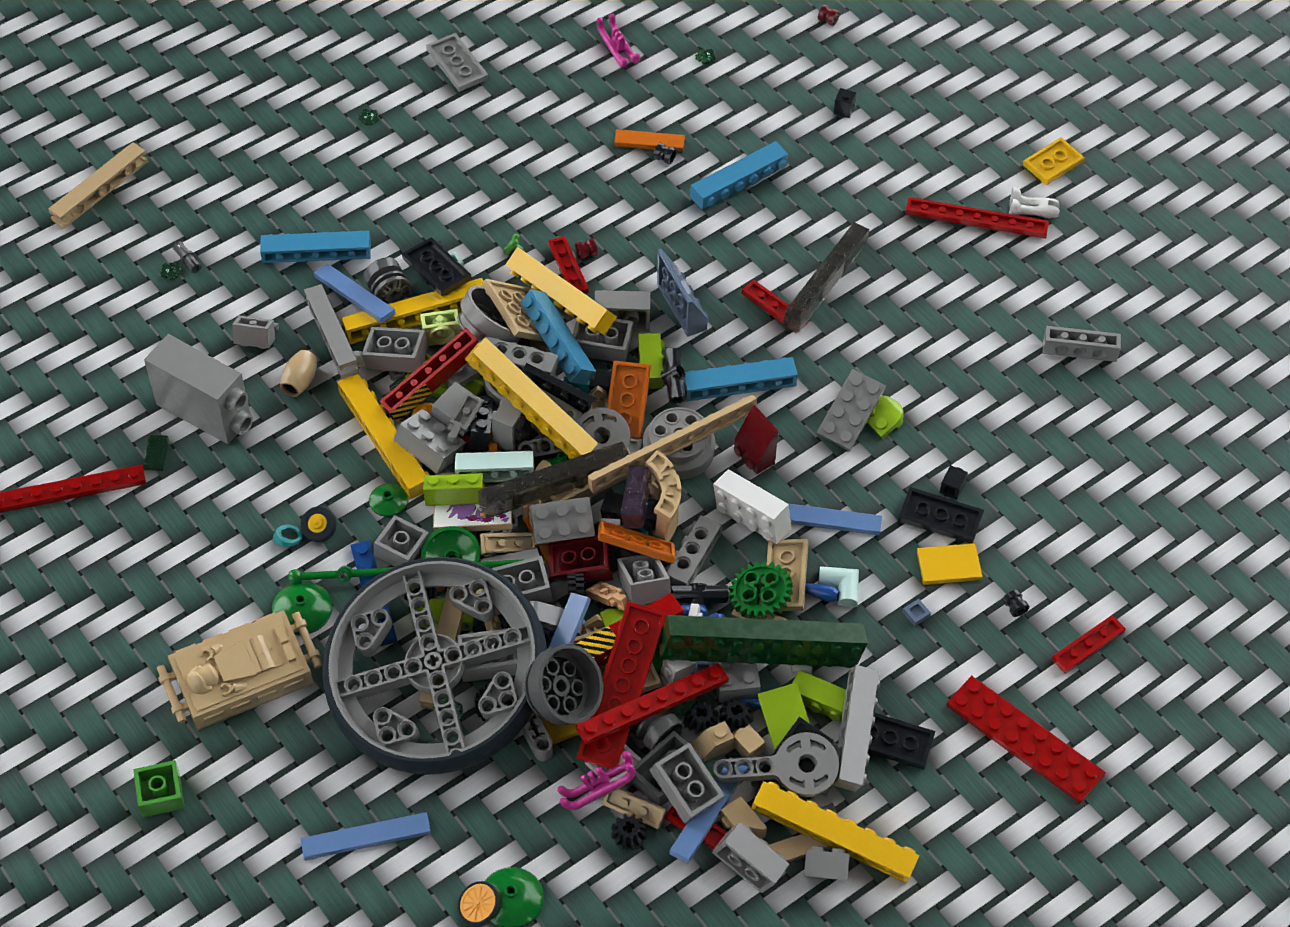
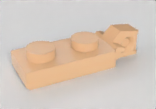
M600 581L585 590L587 597L611 607L616 605L619 610H625L627 596L622 589Z

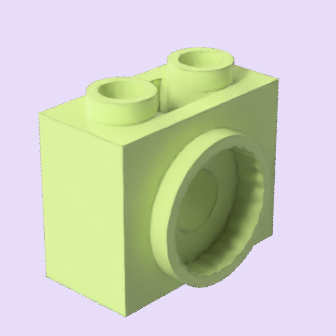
M457 309L420 314L422 330H425L429 346L447 344L460 333Z

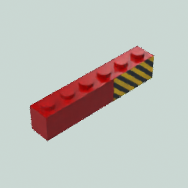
M465 328L380 400L381 404L399 422L468 363L465 358L479 341Z
M672 593L646 606L665 612L667 615L684 616V609ZM621 620L574 645L580 646L589 652L599 667L606 665Z

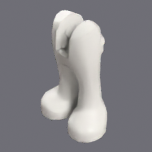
M1013 186L1009 214L1043 216L1048 219L1059 216L1060 203L1058 200L1025 197L1021 195L1020 188Z

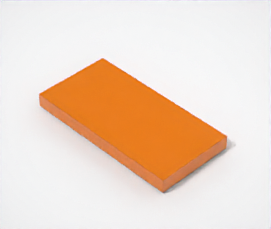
M613 361L607 408L618 412L626 420L630 429V438L641 439L651 365Z
M601 520L599 522V541L674 564L676 559L674 543Z

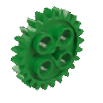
M764 560L762 565H759L755 561V566L752 567L748 564L747 570L740 568L742 573H735L736 579H731L732 586H729L730 601L736 612L740 611L742 617L747 614L750 619L753 616L756 619H760V616L767 619V615L770 614L774 618L775 611L781 614L780 608H787L786 602L792 601L790 595L794 594L792 590L793 583L790 574H787L786 569H781L780 564L775 567L773 562L767 565Z

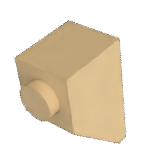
M723 721L706 729L691 743V746L704 757V762L733 750L734 736L726 722Z
M741 796L721 809L719 821L724 829L730 830L740 823L748 826L757 838L763 839L766 836V825Z

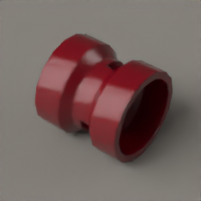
M825 4L818 13V20L826 21L831 26H835L840 17V11L832 10Z
M593 238L587 239L586 242L580 241L575 243V250L579 260L586 259L589 255L592 257L598 255L597 245Z

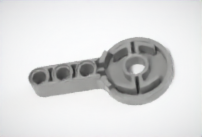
M594 408L585 412L576 422L593 439L594 434L598 431L606 432L609 438L606 443H598L585 461L598 465L628 449L630 429L626 420L618 412L609 408ZM548 437L524 441L518 447V451H521L523 448H529L533 451L534 461L564 453ZM546 444L550 447V451L543 452L540 446Z
M804 732L795 734L785 740L774 756L718 760L714 764L713 777L720 783L775 779L782 787L796 793L798 796L813 797L824 793L832 786L838 774L839 759L835 748L827 739L815 733ZM804 758L811 759L815 765L814 770L809 773L803 772L799 768L800 760ZM766 764L770 767V771L763 773L760 771L759 766ZM742 765L747 766L749 772L741 774L738 771V767ZM725 767L728 770V774L720 775L717 769Z

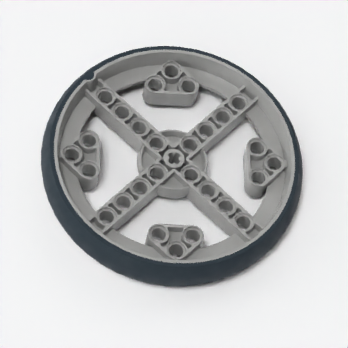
M429 557L402 563L384 571L366 583L352 596L338 615L330 631L323 658V686L327 704L336 724L345 737L362 753L384 766L398 771L424 775L443 774L469 768L495 755L508 745L520 733L534 711L527 701L524 681L531 663L541 652L547 649L545 635L537 613L529 600L509 579L497 571L473 561L451 557ZM452 587L449 596L454 606L484 622L494 618L495 607L504 616L510 629L458 644L450 637L437 633L426 588ZM420 588L418 593H412L414 589ZM484 589L481 594H475L477 590ZM407 594L418 640L408 649L405 660L353 675V661L356 648L366 657L372 656L377 652L393 625L388 612L383 608L392 601ZM464 595L461 600H456L457 596ZM425 606L424 610L420 612L417 611L419 607ZM489 607L486 612H480L482 608ZM386 618L384 622L378 623L379 619ZM361 624H366L364 628L358 629ZM424 625H430L428 629L421 630ZM512 638H519L516 643H509ZM371 642L368 647H362L364 643ZM434 643L433 647L426 648L427 644ZM492 644H499L496 649H490ZM472 650H479L477 654L470 655ZM517 653V670L514 682L509 673L504 671L497 673L479 701L478 708L483 718L489 721L472 733L463 736L452 688L461 680L465 668ZM454 655H458V656H459V658H458L457 660H455V661H450V659L452 658V656H454ZM414 667H419L417 672L411 673ZM394 673H399L397 678L391 679ZM374 679H380L377 684L371 685ZM438 680H444L441 685H435ZM509 681L506 686H499L501 682ZM410 684L424 693L432 694L443 742L434 744L416 743L420 738V732L415 723L385 707L375 710L372 721L364 712L359 699ZM354 685H360L357 690H351ZM444 698L449 699L446 704H444V705H441V704H440V701H441L442 699H444ZM507 700H514L511 705H504ZM487 706H494L491 711H484ZM389 716L386 722H380L382 717ZM447 718H454L451 723H444ZM413 729V733L411 735H404L407 730ZM388 735H393L390 741H384ZM452 737H458V740L456 742H449Z

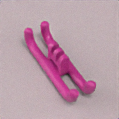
M609 15L612 39H610L604 28L603 19L601 17L597 18L598 31L618 65L625 68L628 64V59L621 57L619 53L621 51H625L631 62L637 64L640 61V55L638 53L634 54L616 24L615 15Z
M624 751L622 754L624 762L606 772L601 767L595 768L597 775L592 770L588 772L590 778L585 774L582 775L581 780L584 784L574 789H566L564 786H559L557 789L558 793L567 798H574L589 790L591 791L590 794L576 801L561 798L560 805L565 809L576 810L629 783L635 776L631 754L628 751ZM627 771L624 776L610 782L611 778Z

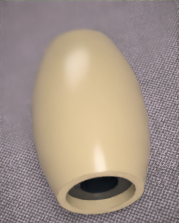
M300 350L291 357L281 375L280 389L283 393L291 397H297L306 390L314 378L317 368V357L307 350Z

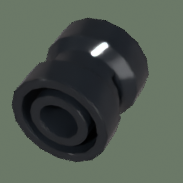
M660 142L654 150L653 158L663 160L664 163L671 165L675 159L677 149L673 147L668 148Z
M1018 589L1008 592L1002 599L1004 604L1009 606V612L1013 617L1023 615L1030 608L1027 601L1022 599L1023 595Z

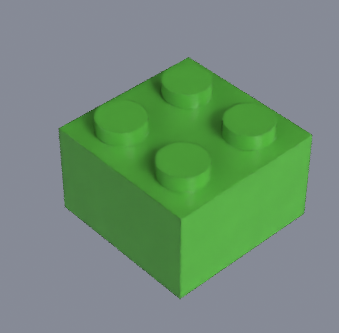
M176 760L133 769L138 807L143 818L185 809L180 772Z

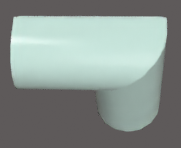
M820 566L819 584L838 589V606L857 607L859 569Z

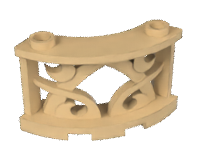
M656 450L645 462L647 474L644 490L655 500H659L654 508L657 520L656 530H653V535L670 542L678 524L681 481L670 460Z

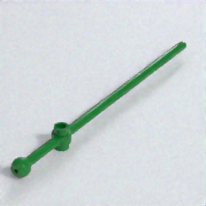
M524 559L486 561L476 563L485 565L489 568H495L519 562ZM344 565L336 571L303 573L300 570L293 569L289 571L288 579L291 584H299L302 580L334 578L345 583L352 577L377 576L393 567L352 570L349 566Z

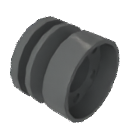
M391 257L374 261L366 268L363 275L364 281L371 290V293L386 304L404 300L411 289L410 283L399 263Z
M667 709L631 725L630 731L634 735L636 734L639 740H643V745L651 752L673 731L680 736L684 729V723L675 714H670V709Z

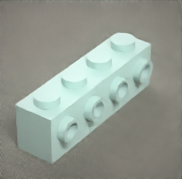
M533 451L456 453L455 474L483 473L484 483L534 481Z

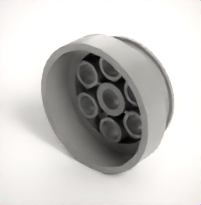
M473 286L467 291L460 303L462 311L457 317L463 330L467 328L479 342L486 336L510 343H518L521 340L520 337L513 335L495 304L486 294L483 286Z
M676 407L664 410L655 416L647 426L643 435V447L649 446L704 417L688 408ZM714 433L667 456L674 465V470L679 475L680 480L698 476L710 466L715 454Z

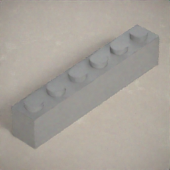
M855 665L849 671L837 748L839 770L832 784L833 786L856 792L866 783L867 774H865V767L868 765L870 758L867 753L872 742L870 732L875 722L873 711L878 702V699L875 697L876 691L880 686V679H878L879 671Z

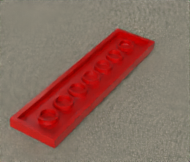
M627 601L602 678V700L598 710L592 717L641 697L667 613ZM631 726L588 745L582 740L576 758L607 769L618 766Z
M972 675L947 702L946 706L1079 804L1085 800L1105 776V771Z

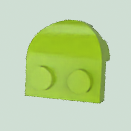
M882 395L866 423L884 439L895 428L899 429L903 424V408L893 398Z

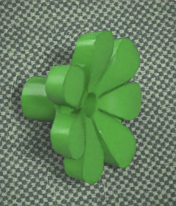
M518 233L514 234L512 240L505 246L503 250L505 254L508 255L511 251L516 250L517 247L523 250V247L518 244Z

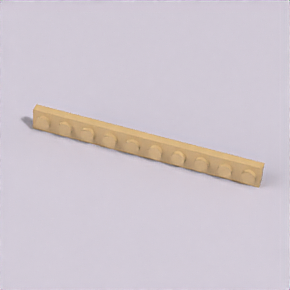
M753 394L742 398L740 401L726 406L697 422H693L691 425L677 430L675 433L661 438L657 442L643 447L641 450L629 454L598 471H594L588 475L589 489L594 493L645 468V462L656 450L667 457L747 417L752 406L755 405L757 407V398Z

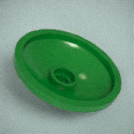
M448 526L436 530L426 539L422 547L421 559L429 557H455L479 562L481 550L477 539L471 532L461 527Z
M312 582L290 584L276 595L272 604V613L284 610L290 625L295 623L292 614L300 612L302 619H305L307 623V631L311 634L321 629L330 619L332 601L328 592L318 584Z
M507 867L495 871L485 880V882L491 883L497 889L500 898L498 911L489 921L497 927H524L534 921L541 912L544 902L543 888L539 880L531 872L522 868ZM511 889L515 891L513 894L507 893Z

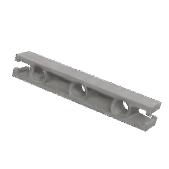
M322 284L304 289L309 309L341 379L359 374V369L356 366L357 359Z

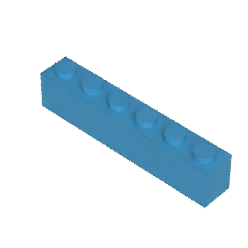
M775 141L692 184L690 197L702 210L711 207L715 203L727 199L730 195L742 191L747 186L753 185L757 181L769 177L772 173L784 169L787 166L788 153Z
M369 231L261 235L260 254L262 263L371 259Z
M530 289L521 300V305L550 351L558 355V364L568 380L572 383L586 385L596 373L595 368L547 293Z
M790 357L685 372L686 377L683 379L686 400L694 401L797 386L798 374L794 359Z

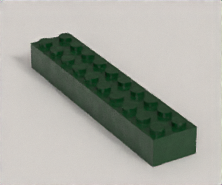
M667 615L658 641L661 660L846 668L858 665L868 644L863 623Z

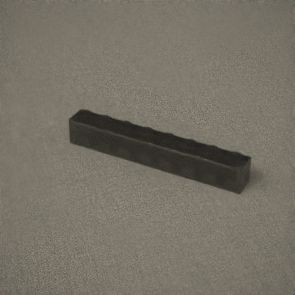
M853 222L785 310L784 326L798 333L864 248L870 229Z
M623 441L479 490V506L485 518L488 519L589 484L588 475L629 455V452Z

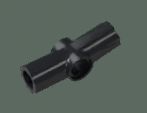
M667 348L664 353L665 370L661 371V378L667 386L669 402L672 404L682 403L686 398L683 384L686 373L681 366V352L678 348Z
M704 583L670 585L671 593L679 603L704 605L706 603L728 602L729 591L727 585H707Z

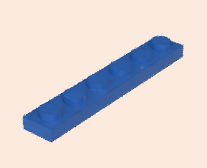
M370 540L350 545L356 569L377 568ZM376 576L359 577L361 587ZM387 605L383 609H385L388 612L391 618L390 611ZM386 618L379 619L378 623L384 622ZM392 625L380 646L398 642L394 625Z

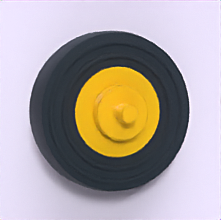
M317 506L310 508L302 517V532L312 541H326L336 531V518L325 507Z

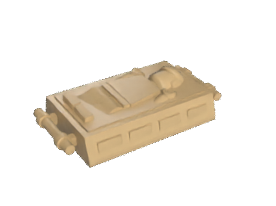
M284 610L278 613L274 612L256 619L255 622L243 624L229 630L227 633H220L203 640L199 644H192L177 650L176 653L168 655L173 672L167 673L165 666L160 665L157 667L158 679L165 688L172 705L171 711L173 715H176L178 723L186 721L184 712L189 710L198 731L312 685L313 679L307 663L312 661L315 669L322 666L319 658L321 655L318 649L314 647L306 628L307 623L305 619H302L300 612L292 614L295 621L292 625H290ZM299 631L308 651L305 655L302 653L294 634L295 632ZM177 680L185 703L180 704L171 681Z

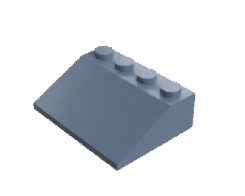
M658 249L657 285L686 336L688 337L707 330L709 316L706 311L702 310L700 300L695 298L693 288L687 284L684 273L680 272L676 264L662 249Z

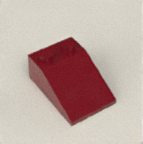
M755 405L750 409L735 437L734 452L738 457L741 456L750 470L759 474L775 464L778 430Z
M598 536L549 543L551 579L568 580L567 574L583 573L584 582L597 583L613 580L611 544L599 541Z

